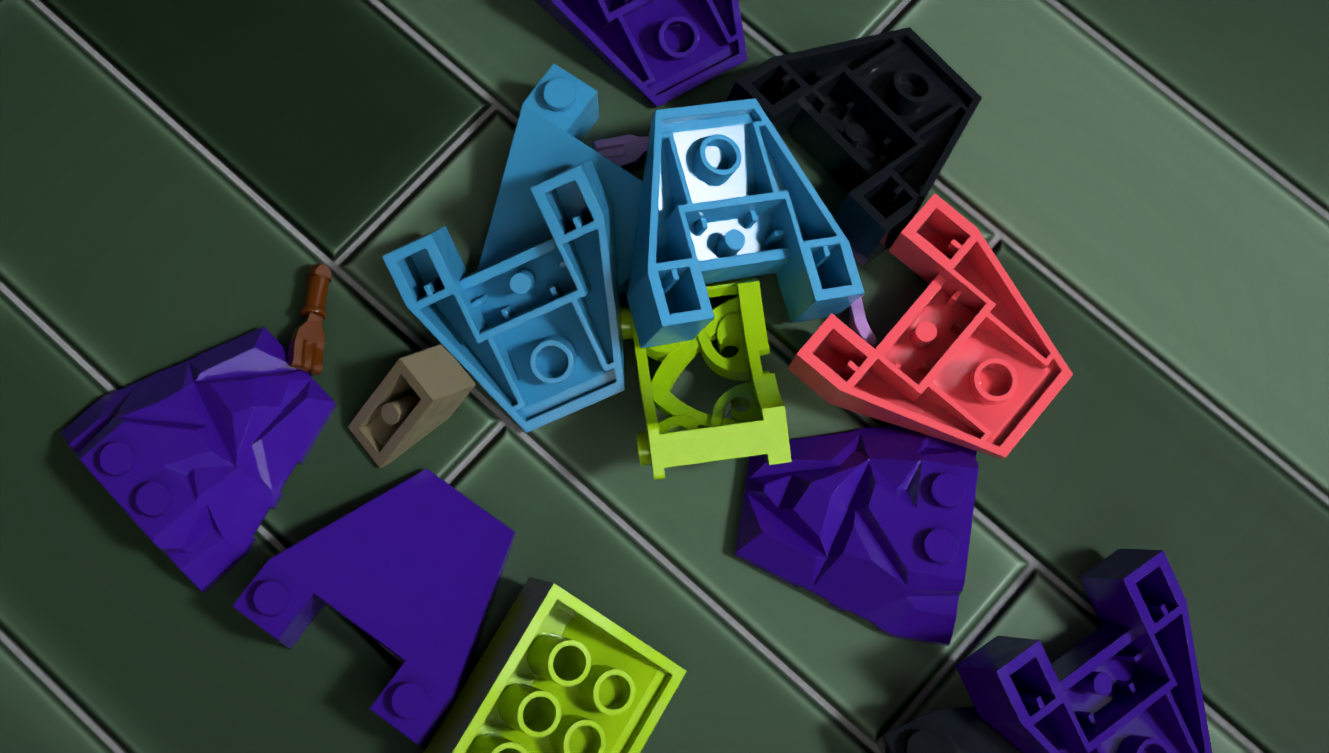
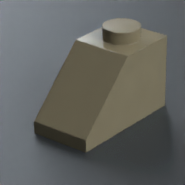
M442 344L398 359L348 425V428L379 468H382L448 420L476 384Z

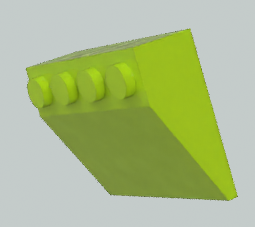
M529 577L424 753H640L687 671L555 583Z

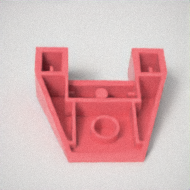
M934 193L902 230L889 249L891 254L929 284L925 291L875 349L831 313L795 355L787 369L831 405L1004 459L1068 382L1073 373L978 228Z

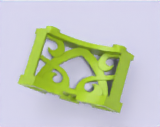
M756 277L705 284L709 298L734 294L735 298L712 309L715 318L693 340L641 349L629 303L628 307H621L623 340L633 339L646 431L636 432L640 466H652L654 480L665 479L664 468L764 454L769 465L792 462L786 410L778 389L775 373L770 374L769 370L763 371L760 356L770 353L763 312L760 282ZM717 339V345L721 354L727 346H735L739 351L735 356L725 358L715 350L711 342ZM699 352H701L708 367L716 374L731 380L748 381L726 391L717 400L712 415L686 405L670 392L679 375ZM647 355L656 361L662 362L652 381ZM741 406L747 408L748 410L739 412L732 408ZM655 407L668 417L659 424ZM732 409V419L725 418L729 410Z

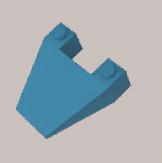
M554 63L522 104L478 270L552 237L530 188L551 176L591 159L613 207L619 294L621 297L628 292L643 181L581 142L599 118L598 91Z
M756 98L655 110L651 120L627 299L641 349L693 340L715 318L705 284L776 273L790 323L826 318L831 313L837 316L865 293L848 239Z
M591 159L551 176L530 188L552 237L468 274L446 226L410 241L382 256L406 307L526 433L626 389L614 212Z

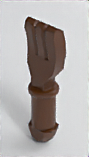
M323 262L313 264L307 271L306 279L308 280L304 305L300 309V315L304 318L302 324L293 330L288 349V365L290 367L300 368L302 371H310L317 375L321 374L323 368L326 335L322 322L327 317L325 307L329 283L332 282L331 270Z

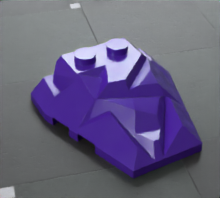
M263 326L103 396L61 432V435L77 453L79 460L144 533L205 593L248 555L256 542V539L253 537L269 509L275 510L284 495L281 489L296 464L302 465L337 405L306 371L288 365V351Z
M892 424L789 440L792 460L789 463L769 465L765 454L749 457L734 556L796 588L801 586L830 601V606L844 613L847 610L877 626V630L890 637L942 646L950 645L957 617L959 595L963 591L979 470L978 462L976 461L977 451Z

